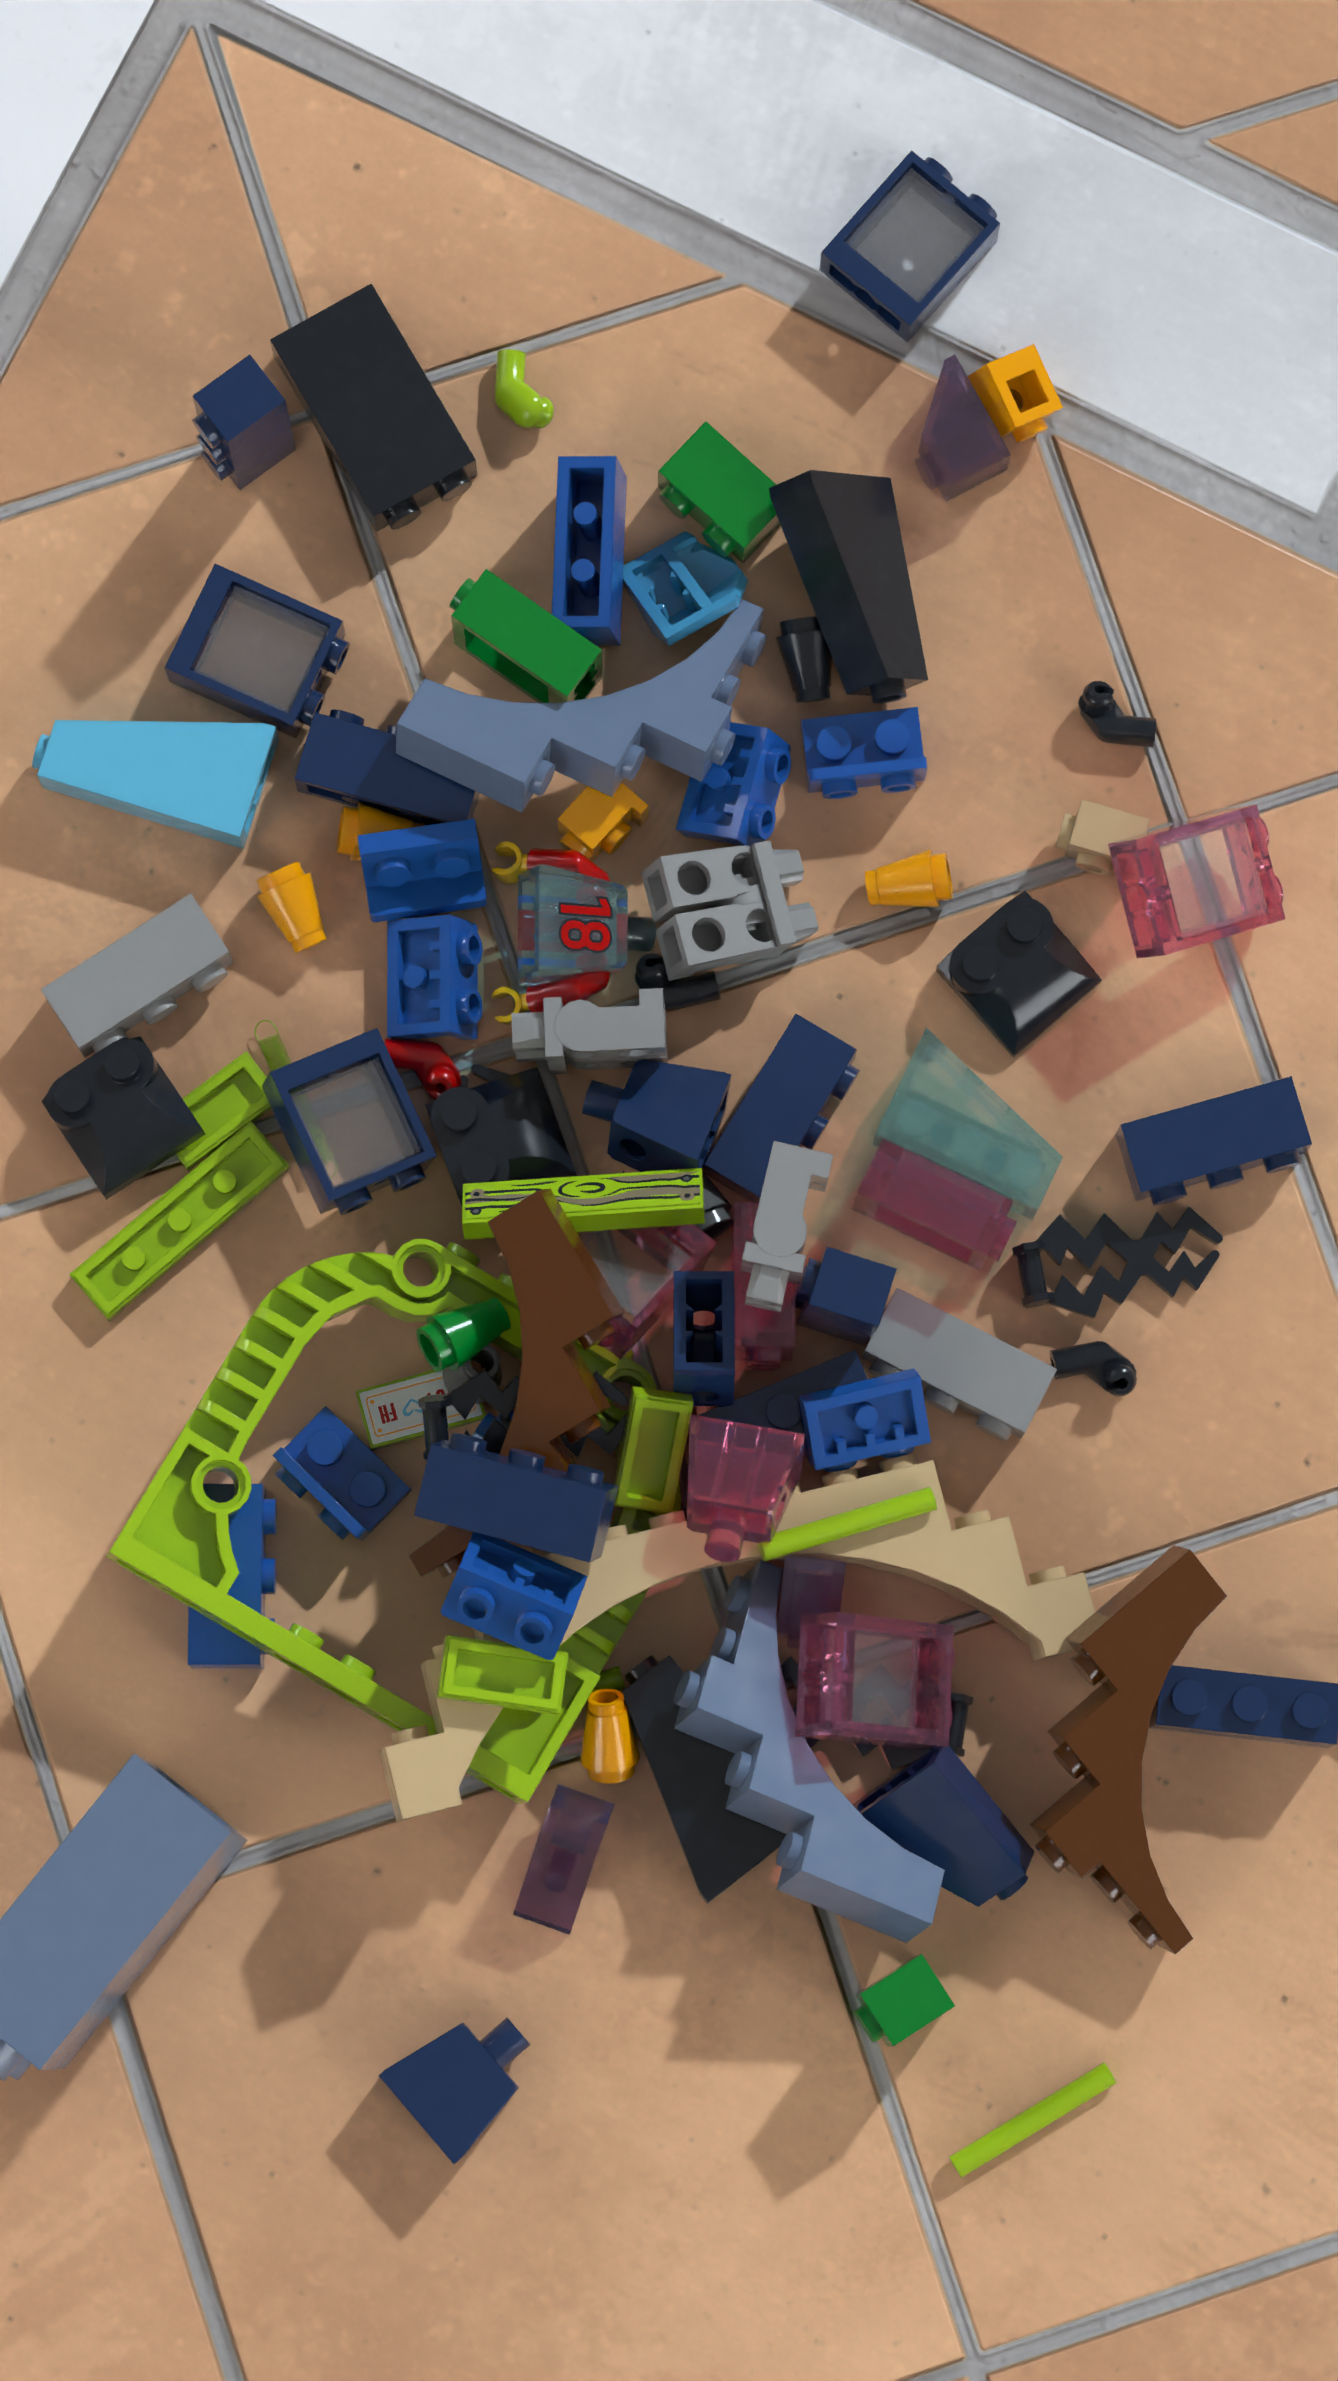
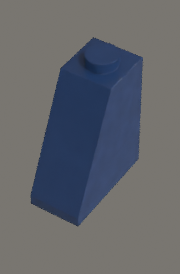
M946 1741L937 1745L853 1804L866 1820L902 1848L944 1869L941 1887L977 1907L995 1895L1000 1900L1007 1899L1016 1893L1028 1880L1026 1872L1035 1851Z

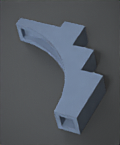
M742 599L738 608L732 612L720 630L686 660L649 681L606 696L563 703L509 702L466 694L424 679L397 722L396 754L521 813L533 794L537 796L544 794L551 782L554 771L613 797L623 778L629 781L634 779L644 757L647 756L702 782L713 763L721 766L725 762L734 744L736 734L729 731L732 714L731 704L737 695L741 679L737 678L744 664L753 667L762 653L767 639V635L760 632L764 609Z
M760 1560L743 1577L737 1575L731 1582L724 1599V1608L730 1610L726 1627H723L718 1632L710 1651V1657L693 1672L687 1670L680 1679L674 1695V1704L680 1706L674 1729L735 1754L725 1776V1784L731 1786L725 1809L787 1834L780 1845L776 1858V1864L782 1867L776 1890L907 1943L932 1925L945 1870L902 1848L866 1820L833 1784L807 1744L788 1700L778 1657L776 1609L783 1569Z

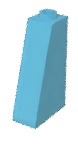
M55 720L51 735L42 734L39 738L33 756L32 767L39 769L37 776L42 787L244 849L279 743V736L276 726L266 723Z

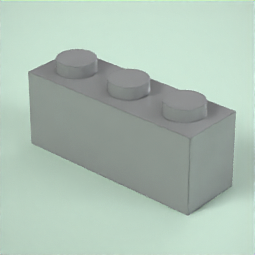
M190 893L46 985L41 991L84 1058H86L93 1052L97 1053L117 1040L128 1039L125 1032L143 1020H146L148 1025H152L164 1019L178 1007L175 1000L193 988L198 993H202L214 987L228 975L225 968L231 965L233 960L229 950Z
M896 1288L882 1315L879 1327L872 1335L862 1356L863 1359L872 1363L868 1371L876 1377L914 1368L921 1377L922 1389L925 1390L923 1395L926 1402L951 1414H954L956 1408L959 1407L979 1417L975 1426L1003 1441H1007L1010 1434L1020 1439L1023 1437L1057 1371L1056 1368L899 1288Z

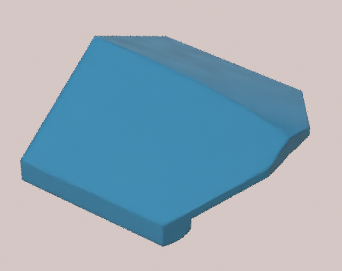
M688 532L677 535L623 566V584L653 635L668 646L738 608L749 582L731 557H723L714 549L699 543L697 538Z

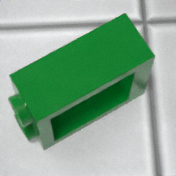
M485 569L476 582L468 578L454 595L449 607L454 610L451 615L455 645L536 702L563 703L587 699L602 679V649L489 570Z

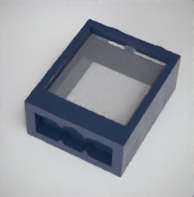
M912 150L821 252L819 269L907 343L997 242L1000 222L996 220L997 213L987 201L973 193L968 197L951 183L953 178L942 164L931 157L923 160Z
M214 564L164 668L169 682L258 722L276 726L278 731L297 738L302 725L310 726L314 712H320L325 699V694L319 692L328 672L335 675L338 673L348 653L350 642L343 640L346 634L342 620L218 564Z
M378 1028L271 1071L262 1085L263 1091L320 1214L334 1208H338L340 1215L351 1213L373 1201L370 1193L391 1185L394 1192L408 1189L426 1179L424 1170H427L437 1157Z

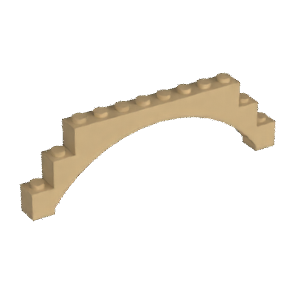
M914 1454L882 1461L879 1463L881 1473L862 1478L858 1477L856 1468L822 1476L824 1487L801 1492L799 1482L774 1487L764 1491L766 1501L748 1506L743 1505L741 1496L706 1505L707 1516L687 1521L683 1510L663 1514L648 1519L650 1530L630 1535L627 1533L626 1525L608 1528L602 1557L590 1563L532 1547L534 1554L588 1576L572 1620L561 1642L562 1644L577 1630L611 1607L653 1586L708 1568L763 1560L757 1543V1538L930 1487L937 1504V1510L771 1560L812 1559L848 1563L907 1577L945 1592L991 1617L1029 1645L1033 1661L1075 1651L1065 1638L1092 1616L1095 1610L1085 1572L1066 1576L1064 1566L1054 1567L1029 1574L1031 1585L1027 1586L1009 1516L991 1520L989 1510L975 1512L954 1518L956 1529L952 1530L934 1460L916 1464ZM473 1629L476 1639L506 1643ZM444 1644L432 1648L434 1659L426 1660L420 1664L437 1734L429 1736L427 1725L398 1731L391 1734L393 1745L379 1750L396 1822L462 1805L459 1786L480 1742L503 1709V1707L436 1698Z

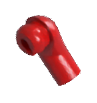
M385 1038V1046L395 1067L413 1070L432 1099L436 1100L440 1094L450 1088L460 1087L459 1069L440 1044L429 1041Z

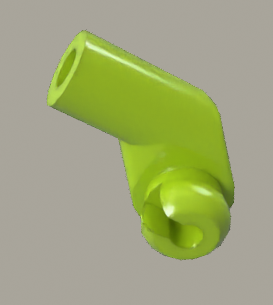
M513 349L498 351L495 402L498 408L521 427H546L552 421L554 407L547 397H540L536 391L524 382L526 353Z

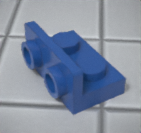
M918 707L801 720L809 793L822 792L825 799H842L858 794L857 788L878 785L881 786L882 792L897 793L916 788L915 781H924L928 768L926 757L923 754Z
M730 722L729 731L736 734L732 749L721 766L715 763L712 764L702 782L690 777L676 830L686 837L738 846H751L754 843L766 841L774 830L776 821L775 806L781 784L787 780L791 769V746L769 728Z
M475 818L357 835L371 921L382 922L479 908L487 904Z
M450 914L387 921V1037L406 1040L453 1036L462 1040L477 1039L478 1022L482 1017L483 1011L482 999L478 992V964L482 959L483 948L475 923Z
M914 1368L798 1396L805 1438L801 1440L802 1453L815 1470L822 1469L828 1472H839L854 1467L857 1460L878 1455L885 1458H896L910 1454L915 1446L931 1443L921 1377Z
M326 1406L285 1448L280 1447L272 1455L282 1465L275 1475L300 1499L309 1491L325 1507L317 1516L342 1540L352 1533L357 1539L363 1541L412 1491Z
M473 1532L440 1612L449 1619L546 1660H553L572 1620L588 1576L499 1538Z

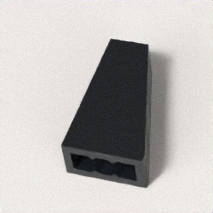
M809 470L770 487L771 502L846 694L871 696L872 702L877 704L890 703L905 698L907 696L906 689L927 681L928 675L891 478Z
M651 1655L624 1676L630 1686L622 1691V1694L624 1695L627 1710L699 1894L708 1904L777 1850L787 1834L725 1809L731 1786L725 1784V1776L735 1754L674 1729L680 1706L674 1704V1695L684 1673L670 1655L660 1663Z

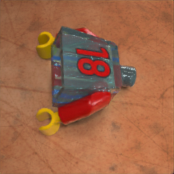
M509 841L501 842L495 847V851L499 856L516 857L515 864L508 869L498 867L491 869L500 882L506 884L518 882V986L528 987L526 993L522 994L509 987H500L491 994L492 999L512 996L515 1000V1009L512 1013H526V1010H530L531 1013L544 1012L543 998L561 997L563 1006L572 1001L587 1000L607 987L611 975L626 968L628 951L650 952L656 939V925L653 922V918L628 916V892L626 887L610 882L608 874L579 851L532 848L528 854H522L520 848L515 843ZM511 1014L494 1017L498 1022L512 1025Z

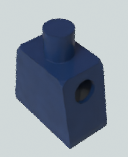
M642 1059L635 1062L624 1089L592 1080L586 1093L582 1114L611 1122L607 1153L612 1159L640 1172L702 1168L703 1170L704 1163L708 1158L727 1109L731 1074Z
M674 1271L673 1392L691 1394L694 1401L693 1406L734 1404L735 1383L734 1271ZM698 1311L712 1312L715 1314L714 1323L707 1326L693 1324L694 1313Z
M508 2017L481 2040L475 2036L465 2023H461L385 2069L378 2076L451 2162L455 2164L467 2153L519 2089V2086L504 2068L531 2044Z

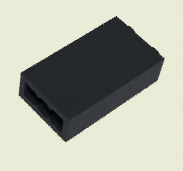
M372 283L270 339L273 357L376 532L388 525L392 530L399 529L414 521L421 514L420 507L438 497L442 501L451 500L471 487L472 482L470 479L477 476L476 459Z

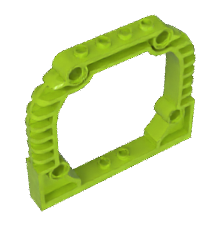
M413 1239L403 1244L393 1256L376 1252H356L316 1261L288 1276L262 1300L248 1320L106 1557L394 1730L402 1731L427 1725L429 1736L437 1734L433 1716L373 1682L372 1679L376 1671L347 1654L344 1655L341 1662L320 1650L324 1640L313 1632L296 1623H293L288 1631L227 1594L239 1574L232 1552L228 1517L235 1514L248 1500L252 1489L251 1476L247 1467L239 1460L240 1455L302 1349L326 1322L367 1304L373 1305L391 1317L408 1323L426 1322L428 1316L487 1301L495 1297L504 1306L510 1319L511 1328L503 1332L491 1343L522 1361L520 1311L511 1276L501 1273L498 1279L481 1270L477 1267L480 1259L458 1244L450 1242L447 1248L437 1242L428 1239ZM418 1257L430 1264L433 1271L431 1284L420 1287L411 1284L403 1273L405 1260ZM607 1337L584 1350L580 1342L574 1344L592 1375L597 1370L611 1383L613 1381H624L631 1386L656 1389V1384L651 1374L642 1366L630 1360L634 1353L621 1342ZM609 1398L607 1400L611 1407L597 1415L602 1424L601 1427L607 1433L628 1412L616 1408ZM622 1440L614 1450L617 1457V1464ZM214 1471H220L231 1477L235 1485L233 1498L227 1502L218 1503L207 1497L203 1490L205 1475ZM680 1476L672 1512L680 1511L681 1508ZM617 1506L610 1527L626 1525L627 1533L630 1535L650 1530L648 1519L667 1513ZM649 1589L611 1607L577 1630L559 1646L558 1651L568 1652L560 1714L554 1715L503 1707L480 1742L466 1773L518 1804H524L530 1800L601 1677L599 1676L600 1672Z

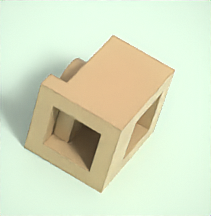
M1082 799L1076 816L1065 813L1055 847L1066 850L1065 856L1076 859L1075 866L1084 871L1098 875H1109L1110 869L1121 872L1118 884L1129 887L1136 870L1150 819Z

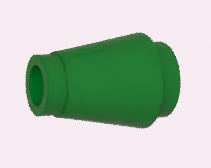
M492 1297L487 1301L428 1316L426 1325L417 1329L416 1336L425 1359L435 1371L441 1372L447 1368L456 1371L497 1339L503 1332L509 1330L511 1323L502 1303L497 1298Z

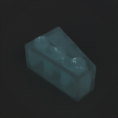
M927 1028L884 1114L872 1144L1031 1220L1034 1219L1063 1158Z

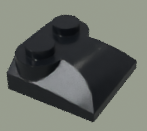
M1023 891L1003 905L961 941L936 967L937 973L1013 1058L1102 982L1100 976L1053 922L1049 910L1041 902L1033 899L1026 891Z
M141 1036L131 1039H120L109 1044L59 1077L51 1085L47 1095L41 1101L106 1200L205 1135L204 1130Z
M538 1067L472 1088H450L440 1094L435 1101L425 1104L461 1206L463 1184L577 1176Z

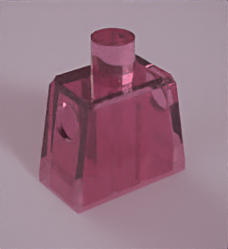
M691 1414L688 1453L687 1528L693 1532L707 1534L704 1551L709 1557L721 1562H733L740 1558L743 1541L766 1544L773 1540L802 1474L805 1434Z

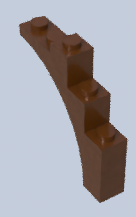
M543 1189L536 1191L488 1221L508 1264L520 1311L522 1366L516 1408L499 1455L508 1457L510 1449L530 1451L546 1457L545 1467L567 1472L568 1465L576 1464L561 1437L566 1435L571 1444L602 1426L597 1415L611 1407L574 1344L580 1342L584 1350L606 1339L616 1332L611 1321L620 1317L625 1312L552 1190ZM448 1525L410 1554L409 1557L420 1576L429 1574L437 1569L443 1578L456 1572L473 1531Z
M1175 1545L1065 1638L1076 1652L1070 1658L1074 1667L1092 1686H1095L1099 1681L1102 1685L1047 1731L1059 1745L1053 1751V1755L1061 1766L1074 1779H1078L1081 1775L1084 1778L1030 1824L1041 1838L1035 1845L1036 1849L1057 1873L1065 1868L1067 1871L1083 1878L1092 1869L1096 1868L1097 1870L1090 1875L1091 1879L1111 1902L1115 1903L1121 1899L1134 1915L1127 1922L1139 1939L1150 1949L1158 1944V1946L1173 1954H1177L1193 1940V1937L1170 1904L1150 1856L1142 1814V1758L1151 1714L1169 1669L1195 1629L1227 1597L1190 1549Z

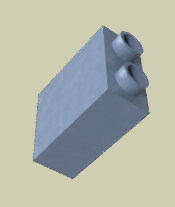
M136 1754L132 1755L0 1919V2079L6 2081L9 2076L19 2080L31 2064L39 2070L65 2069L248 1841L157 1766Z

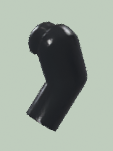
M1093 681L1084 687L1083 694L1078 701L1080 715L1098 739L1111 744L1153 748L1156 718L1124 715L1113 699V688L1106 682Z
M648 953L643 955L636 964L635 981L639 989L663 988L665 1009L678 1010L721 999L714 971L669 981L664 960L660 954Z
M1094 1341L1050 1350L1051 1366L1057 1369L1054 1375L1056 1380L1085 1374L1114 1396L1128 1395L1136 1386L1137 1377L1134 1365L1128 1358L1106 1342Z

